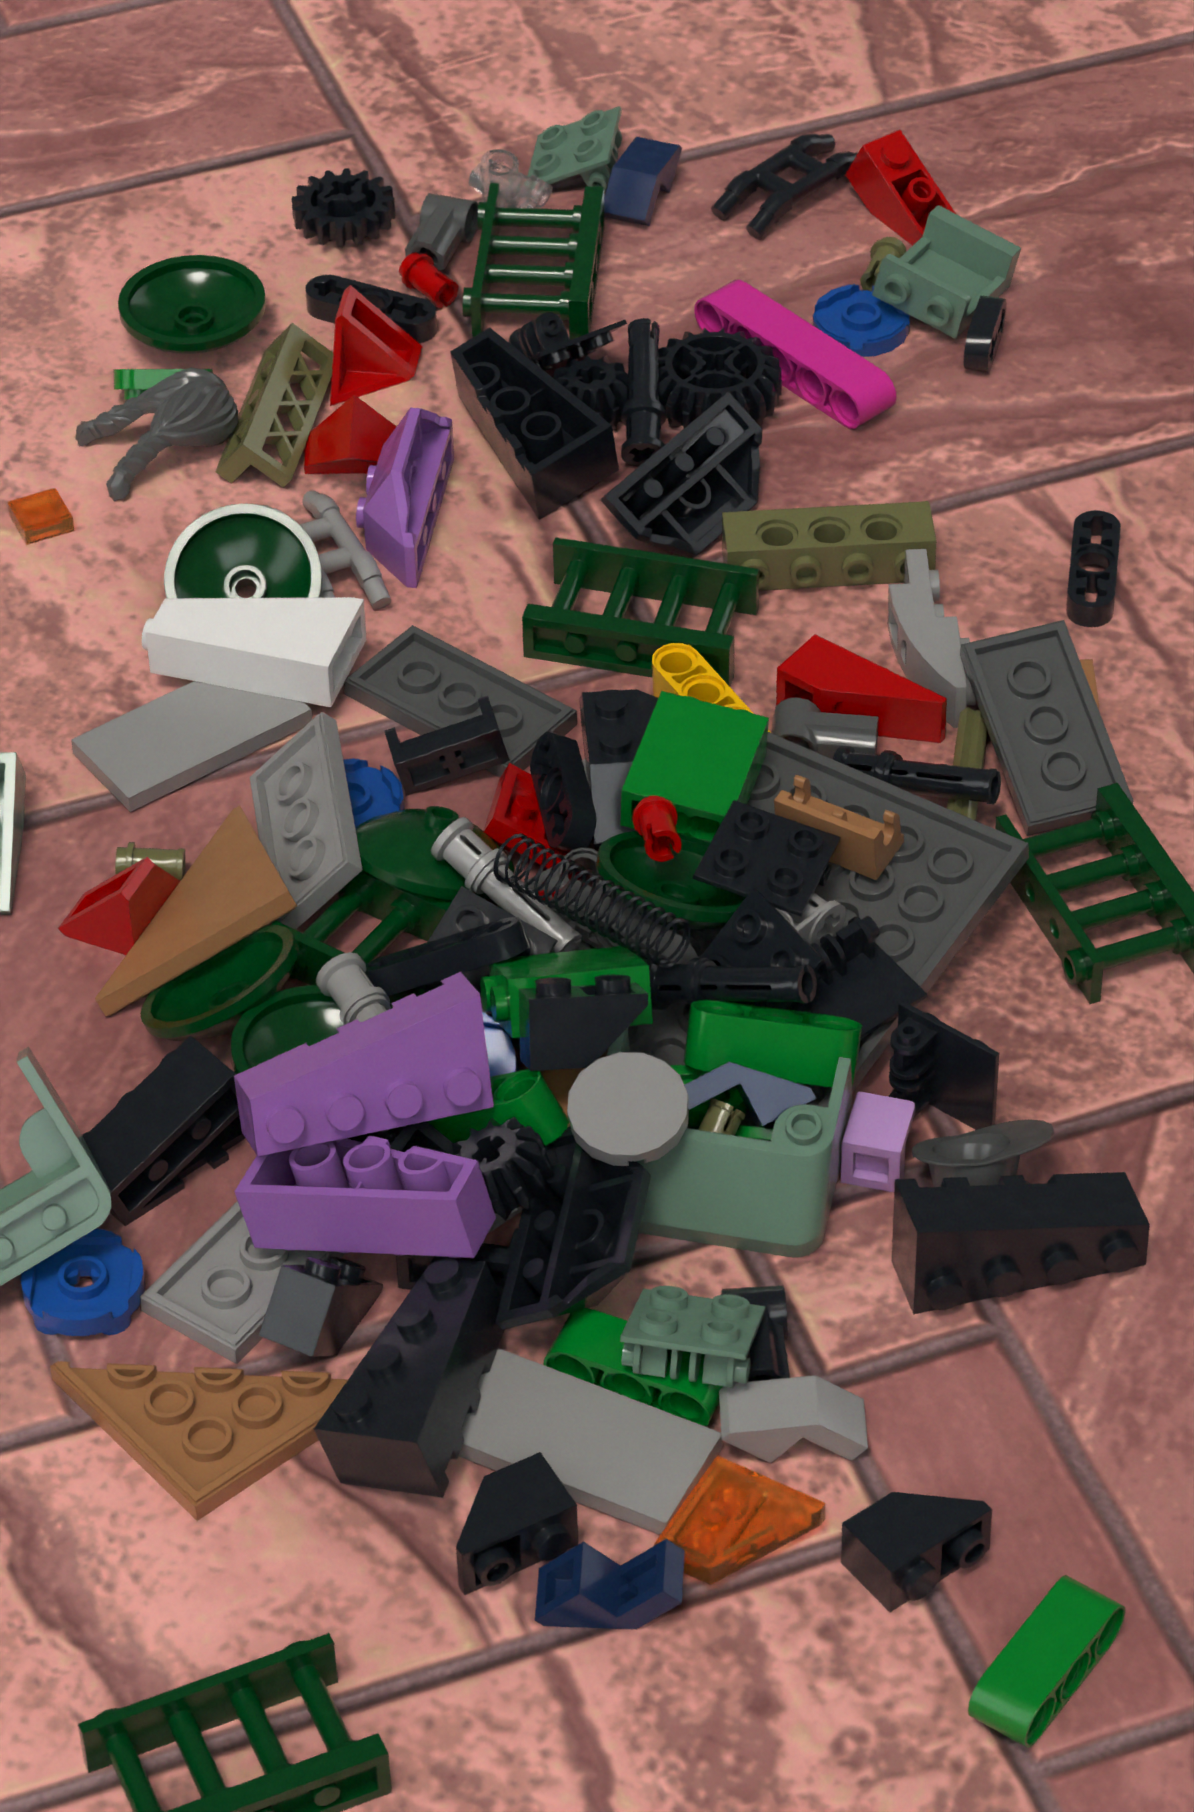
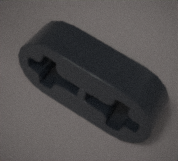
M980 296L967 333L964 350V368L986 372L991 370L1003 334L1007 308L1006 299Z

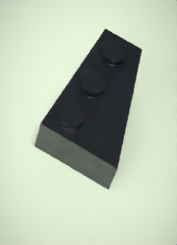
M191 1035L176 1050L169 1052L161 1060L159 1066L134 1090L122 1096L116 1107L95 1127L82 1135L111 1192L110 1213L124 1226H127L183 1190L185 1186L184 1181L181 1179L204 1164L208 1163L213 1169H216L227 1162L229 1155L226 1150L245 1139L241 1130L234 1076L236 1073Z

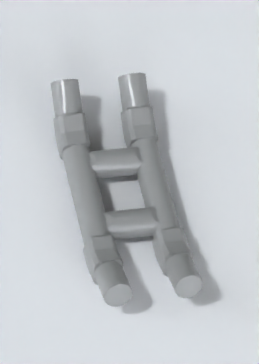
M317 491L307 492L303 496L302 503L307 510L312 512V516L316 520L300 524V526L307 532L313 542L332 537L339 547L338 549L319 554L323 577L320 598L335 597L334 589L326 574L351 566V570L356 576L361 589H364L372 608L381 609L391 602V598L382 580L379 567L370 552L364 549L341 515L340 508L336 502L329 496L320 494Z

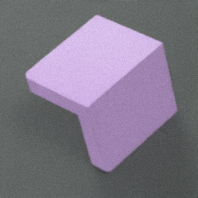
M860 1091L857 1092L842 1140L841 1183L894 1193L895 1179H904L905 1145L915 1114L914 1102Z

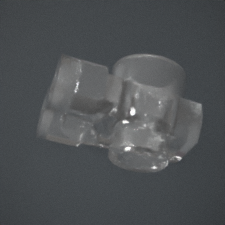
M502 149L486 152L481 159V163L471 171L468 180L469 185L482 194L484 202H487L490 183H500V207L541 208L547 203L552 193V185L535 175L528 177L518 172V158L513 153Z

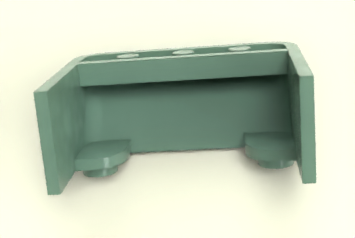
M628 1029L609 1047L607 1056L618 1052H630ZM839 1057L828 1107L801 1104L786 1109L775 1121L771 1141L686 1128L678 1145L663 1157L645 1163L644 1159L637 1161L651 1175L639 1233L792 1258L809 1255L818 1249L824 1240L841 1164L842 1140L853 1108L851 1059Z
M29 1046L18 1052L17 1064L44 1108L32 1114L24 1122L19 1136L21 1152L32 1171L0 1189V1286L98 1228L107 1219L111 1210L109 1186L79 1128Z

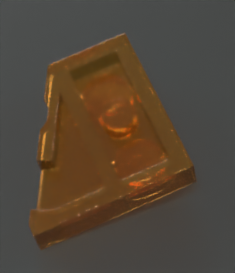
M717 1455L654 1545L668 1539L685 1550L684 1573L712 1585L821 1526L825 1520L826 1503Z

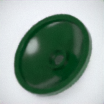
M209 255L179 256L151 264L137 272L125 283L118 298L120 320L133 337L153 348L180 354L209 352L235 343L255 328L263 317L266 308L264 286L252 270L233 260Z
M232 504L205 513L194 520L179 535L166 561L164 588L166 599L242 598L238 596V591L244 586L256 588L255 594L249 598H320L323 579L322 567L318 552L310 536L291 517L281 511L263 505Z
M430 806L426 809H404L370 818L355 828L362 869L377 879L395 887L425 896L453 900L461 886L467 889L465 887L466 879L446 860L437 861L431 855V849L438 836L451 823L459 819V815L445 807ZM473 824L474 828L472 831L492 850L500 848L497 842ZM510 860L508 868L515 874L514 865ZM474 893L483 899H490L485 893L480 895Z
M637 831L614 835L601 844L596 859V868L605 881L611 880L615 886L620 885L624 887L625 891H632L635 897L641 896L645 898L646 902L651 901L656 907L664 908L666 913L672 912L676 915V918L687 920L691 930L724 927L746 898L693 879V875L710 845L709 842L679 834L682 843L679 853L675 852L670 844L674 858L665 862L655 861L646 854L643 836ZM606 884L608 889L612 888L611 885ZM616 889V896H618L622 891ZM626 895V902L632 899V896ZM636 900V908L642 904L640 900ZM633 902L629 904L630 908L633 907ZM647 905L646 914L653 909L649 905ZM643 908L638 911V914L642 915ZM657 911L656 920L663 915L662 912ZM653 913L647 919L652 920ZM667 916L668 924L673 920V918L670 916ZM664 918L660 920L659 924L663 925ZM677 923V930L684 929L683 923Z
M267 925L152 991L146 998L140 1013L141 1020L147 1031L155 1037L172 1041H184L190 1035L198 1040L218 1037L229 1032L233 1033L238 1020L247 1010L263 1003L276 992L281 991L295 967L299 946L295 937L286 927Z
M317 985L298 986L276 992L263 1003L247 1010L238 1020L231 1039V1063L234 1072L237 1075L304 1043L311 1046L337 1034V1028L343 1026L339 1015L340 1008L333 998L325 996Z

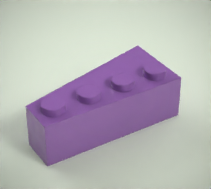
M459 972L441 980L442 986L418 997L413 993L391 1003L392 1009L361 1023L356 1019L337 1028V1034L311 1046L304 1043L235 1075L234 1080L241 1130L258 1157L494 1107L480 993Z
M371 1135L364 1142L345 1138L269 1155L256 1156L234 1191L254 1247L264 1249L474 1258L496 1219L478 1160L413 1146L405 1152L393 1150L388 1139Z

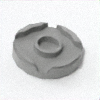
M618 1052L597 1059L579 1073L569 1090L567 1115L576 1143L591 1157L613 1166H629L628 1161L644 1159V1162L648 1163L658 1160L678 1145L688 1127L689 1099L681 1076L664 1060L645 1053Z

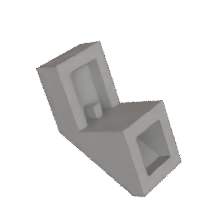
M816 1375L747 1382V1384L735 1383L734 1388L724 1386L719 1390L721 1439L769 1463L776 1460L802 1438L850 1461L868 1449L864 1399Z

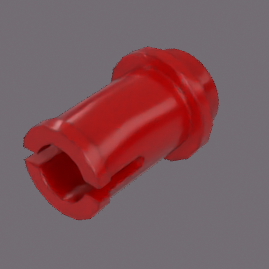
M411 253L402 261L399 267V274L402 277L403 284L409 289H417L432 301L437 308L441 309L443 305L445 307L449 306L457 297L459 292L458 284L437 269L429 255L425 253Z
M655 795L648 796L638 803L633 810L632 821L636 831L643 836L646 854L655 861L665 862L674 858L670 844L675 852L679 853L681 850L680 835L675 827L678 815L676 807L670 800Z

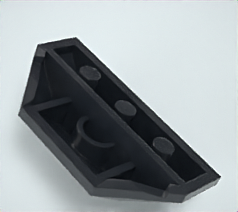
M727 392L604 495L600 501L635 539L686 558H695L722 534V512L749 511L758 502L759 446L762 444L763 429L736 399Z
M637 689L582 692L579 698L587 781L597 817L593 836L595 851H599L601 844L614 835L636 831V829L620 826L621 791L658 701L657 697Z
M571 1126L567 1127L564 1133L555 1141L546 1145L545 1151L551 1161L550 1167L553 1175L544 1183L546 1194L531 1197L529 1199V1211L526 1209L522 1210L496 1319V1324L502 1330L598 1306L630 1272L651 1175L640 1163L628 1161L629 1166H613L591 1157L576 1143Z

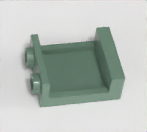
M938 205L929 213L922 238L900 258L887 254L882 259L872 296L956 339L970 326L980 296L998 298L1010 287L1021 247Z

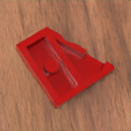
M509 763L499 779L484 832L500 846L511 836L523 834L527 838L533 839L535 844L541 843L545 849H552L555 854L567 855L568 852L552 848L548 844L531 774ZM514 838L503 849L510 852L523 839ZM526 842L522 843L515 852L523 854L527 849ZM537 847L536 854L539 853L542 849ZM533 849L530 850L529 859H532ZM546 852V859L552 856V854ZM541 854L535 861L540 865L543 860V854ZM556 858V864L562 861L560 858ZM553 859L547 863L546 868L552 867ZM573 873L568 876L569 880H571Z

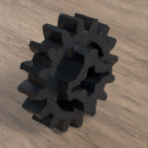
M344 168L341 175H334L333 172L327 170L325 171V176L321 179L310 176L308 177L309 186L298 185L296 187L297 196H292L295 228L303 229V235L306 239L318 236L320 245H325L332 240H336L338 247H343L348 240H353L358 246L363 245V239L367 236L373 239L380 238L379 229L390 230L391 219L396 218L395 197H393L392 186H384V178L381 176L370 180L368 171L365 170L359 174L351 175L350 169Z

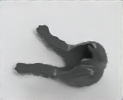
M188 368L163 379L138 397L129 398L123 405H114L109 412L99 414L96 419L88 422L81 421L77 426L75 436L80 447L89 444L95 439L120 432L144 414L155 413L150 430L140 436L138 443L133 445L127 451L126 456L122 457L117 463V466L113 469L112 476L106 483L109 497L114 502L119 499L122 500L128 495L131 482L135 476L144 470L147 464L155 459L158 453L166 447L173 445H205L209 447L222 444L232 435L238 423V409L234 398L229 393L223 380L205 369Z

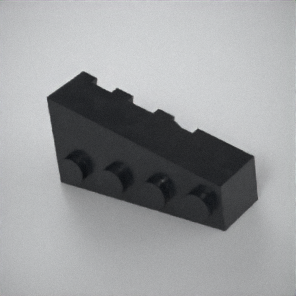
M1126 1172L1053 1174L1047 1183L1030 1184L1028 1181H1025L1023 1175L1001 1176L998 1185L970 1186L967 1177L943 1178L941 1187H919L916 1179H895L891 1261L912 1313L918 1314L937 1309H950L956 1305L993 1297H1007L1017 1292L1050 1285H1063L1073 1280L1111 1272L1119 1273L1131 1268L1146 1265L1150 1224Z

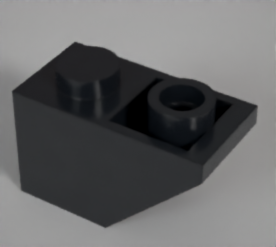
M627 975L596 976L594 978L595 985L571 986V979L553 977L535 980V988L519 989L520 1060L530 1071L587 1068L599 1059L648 1006V993L637 983H631V977Z
M307 1257L303 1265H281L259 1336L312 1357L337 1355L379 1297L383 1284L363 1277L366 1267L339 1257H331L330 1262Z
M541 1452L483 1477L456 1545L458 1586L464 1596L485 1586L500 1584L510 1575L543 1560H553L568 1549L578 1545L577 1504Z
M891 1492L842 1523L841 1564L889 1612H892L909 1600H919L925 1597L939 1581L960 1568L966 1569L974 1566L984 1557L986 1552L990 1550L992 1508L984 1501Z

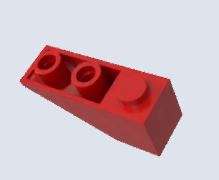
M901 129L862 145L846 173V177L869 212L912 246L923 237L929 213L939 205L955 213Z
M816 634L777 667L776 706L788 698H802L816 704L820 711L825 713L878 716L879 737L941 743L945 739L947 698Z

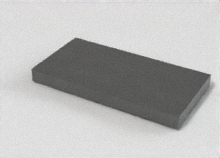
M1064 620L961 644L960 657L1026 836L1091 820L1092 813L1096 812L1097 788L1118 783L1133 804L1132 795Z
M413 625L347 677L344 682V694L419 735L482 715L478 699L488 696L510 761L485 769L498 777H501L509 763L525 770L530 765L536 743L545 732L551 731L565 736L577 725V710Z

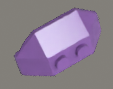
M410 408L383 444L377 466H369L366 479L367 498H359L356 511L357 528H364L366 550L400 582L410 588H417L454 462L452 419L440 417L436 413L421 408Z

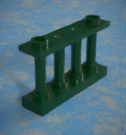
M490 183L487 202H479L477 224L478 231H482L473 285L472 288L464 287L463 317H471L472 337L483 332L486 313L541 315L546 312H552L560 315L561 320L569 321L570 340L590 333L605 228L604 187L585 186L582 205H574L573 210L500 207V183ZM500 227L573 229V233H570L569 238L499 236ZM496 255L569 257V262L565 263V267L494 264ZM491 284L564 286L565 291H561V296L489 293Z
M555 537L553 542L554 584H558L560 587L551 607L527 604L522 616L524 657L652 677V655L654 652L666 644L683 643L696 649L731 687L734 678V636L726 634L734 612L757 615L759 610V569ZM581 588L611 593L602 615L573 611ZM632 596L662 601L654 623L624 619ZM683 604L713 609L705 631L675 627Z
M1118 783L1097 788L1096 812L1092 813L1091 820L1022 839L1006 814L996 817V830L1028 843L1029 858L1010 883L1061 959L1067 980L1072 985H1078L1089 1004L1101 1001L1103 970L1172 950L1173 953L1180 954L1194 974V891ZM1095 841L1100 845H1106L1112 856L1048 875H1046L1036 860L1039 857ZM1122 877L1125 881L1130 880L1137 891L1136 893L1070 911L1060 896L1063 893ZM1145 913L1149 917H1155L1163 928L1099 948L1094 947L1084 932Z
M362 869L358 875L338 891L339 897L303 933L278 921H275L272 925L288 928L299 946L296 964L289 978L298 979L308 985H317L316 978L324 964L332 958L344 954V952L325 944V942L356 911L364 912L382 921L351 952L357 953L367 964L377 959L403 932L410 933L428 942L453 900L425 896L395 887L377 879ZM416 987L390 995V1009L393 1008L391 1004L413 993L418 997L428 991Z
M330 1633L308 1641L302 1640L291 1643L278 1652L134 1704L105 1710L92 1719L78 1723L83 1758L88 1773L113 1765L133 1812H342L392 1793L389 1753L379 1733L358 1741L352 1740L327 1689V1686L338 1683L335 1646ZM301 1696L328 1752L295 1764H290L264 1709ZM239 1719L265 1775L233 1787H226L201 1732ZM176 1742L201 1798L171 1810L162 1811L138 1755Z

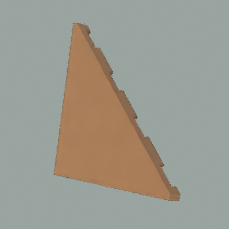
M240 805L230 812L95 997L96 1002L106 1017L113 1015L296 909L297 904Z
M57 1361L50 1366L52 1380L197 1521L318 1441L319 1439L314 1431V1427L348 1380L331 1379V1373L281 1371L282 1377L244 1375L243 1369L194 1367V1373L160 1372L157 1371L156 1365L107 1363V1369L70 1368V1362Z

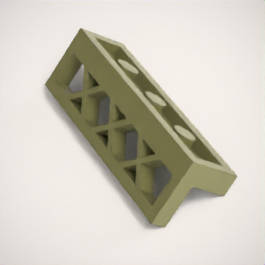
M293 323L271 343L263 353L239 412L236 428L228 439L215 471L217 474L232 483L250 465H253L282 487L292 480L332 377V351ZM301 351L321 365L320 369L308 370ZM289 383H299L306 400H296ZM287 413L295 431H284L277 414ZM275 444L283 463L281 464L262 450L263 445Z

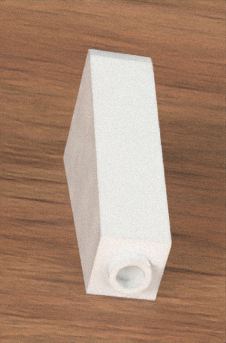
M354 597L164 599L155 617L149 618L146 621L142 632V647L148 650L150 673L326 707H332L367 640L364 599Z

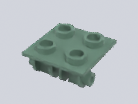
M618 106L607 111L596 110L587 114L579 121L564 126L553 125L539 134L524 188L525 191L529 192L577 174L581 175L587 186L604 187L605 191L612 168L618 159V148L622 143V134L618 128L622 112L621 107Z
M658 1286L652 1290L643 1289L620 1337V1342H624L621 1363L623 1366L633 1367L634 1374L665 1377L667 1374L669 1349H672L670 1379L678 1380L683 1351L691 1352L689 1382H697L702 1354H705L702 1383L734 1388L735 1382L747 1384L750 1372V1358L746 1357L764 1316L765 1306L750 1304L747 1299L737 1295H719L713 1299L691 1296L684 1289L675 1286Z

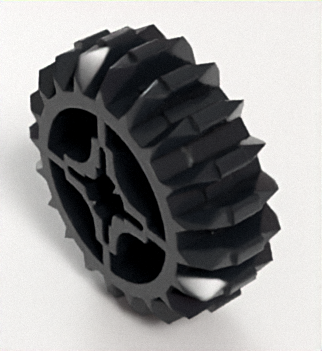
M724 327L719 332H709L706 328H703L702 333L696 335L684 332L682 340L676 338L668 339L667 347L658 349L659 401L666 409V419H668L669 427L683 426L686 428L727 392L736 399L759 426H762L764 417L773 416L774 408L779 404V396L782 395V370L779 367V359L773 356L772 347L762 346L760 338L746 339L744 331H739L735 334L726 333Z

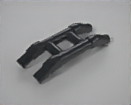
M815 133L800 135L793 139L790 145L751 170L743 171L735 176L724 188L725 192L714 203L711 210L718 218L725 220L739 204L741 205L749 195L757 191L758 187L770 193L771 195L759 207L760 211L746 226L747 231L753 237L760 239L785 213L792 210V206L834 179L838 180L846 175L858 152L846 151L835 153L823 163L813 158V156L833 151L835 148L834 137L831 134L818 135ZM791 167L805 176L792 184L777 175Z

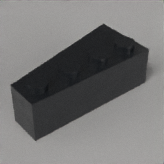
M489 327L450 351L458 396L539 520L619 470L612 425Z
M435 1256L314 1427V1431L340 1483L440 1498L444 1497L449 1484V1479L445 1473L450 1459H458L464 1443V1438L460 1432L467 1413H475L481 1397L477 1384L481 1374L490 1371L505 1329L502 1330L496 1324L502 1297L485 1261Z

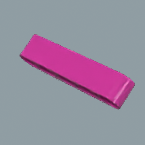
M733 280L695 303V319L702 331L703 328H706L709 332H719L724 327L726 333L735 334L739 331H744L746 339L760 338L762 346L772 347L773 356L779 359V367L782 370V386L849 429L857 428L891 408L896 402L897 396L894 384L882 369L742 280Z

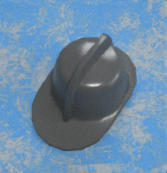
M1042 1120L1008 1121L957 1136L939 1137L919 1142L912 1147V1155L916 1159L929 1164L933 1187H941L943 1178L967 1177L970 1186L998 1185L1001 1176L1017 1175L1021 1154L1042 1146L1055 1133L1052 1124Z

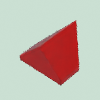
M351 285L343 292L335 318L330 406L345 402L353 395L360 397L409 381L415 375L423 347Z
M353 395L310 432L305 450V474H367L370 465L377 466L382 446L397 426L356 395Z
M147 856L86 891L58 929L66 937L127 955L180 880L155 865Z

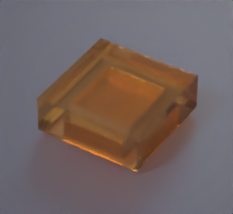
M56 488L7 502L9 516L26 545L75 531L73 517Z

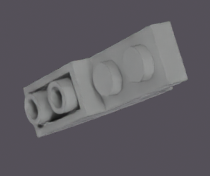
M907 549L905 550L904 584H889L887 626L891 644L897 661L908 680L947 698L946 722L952 727L958 728L960 713L966 709V706L975 705L976 702L960 657L961 644L969 643L970 640L969 638H960L957 616L944 617L943 604H934V601H939L940 599L939 571L929 570L927 550Z

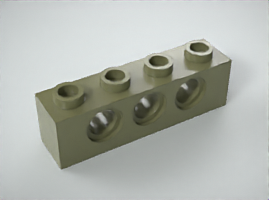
M929 501L722 512L723 563L759 569V591L904 583L905 550L926 549L929 570H935L936 535Z

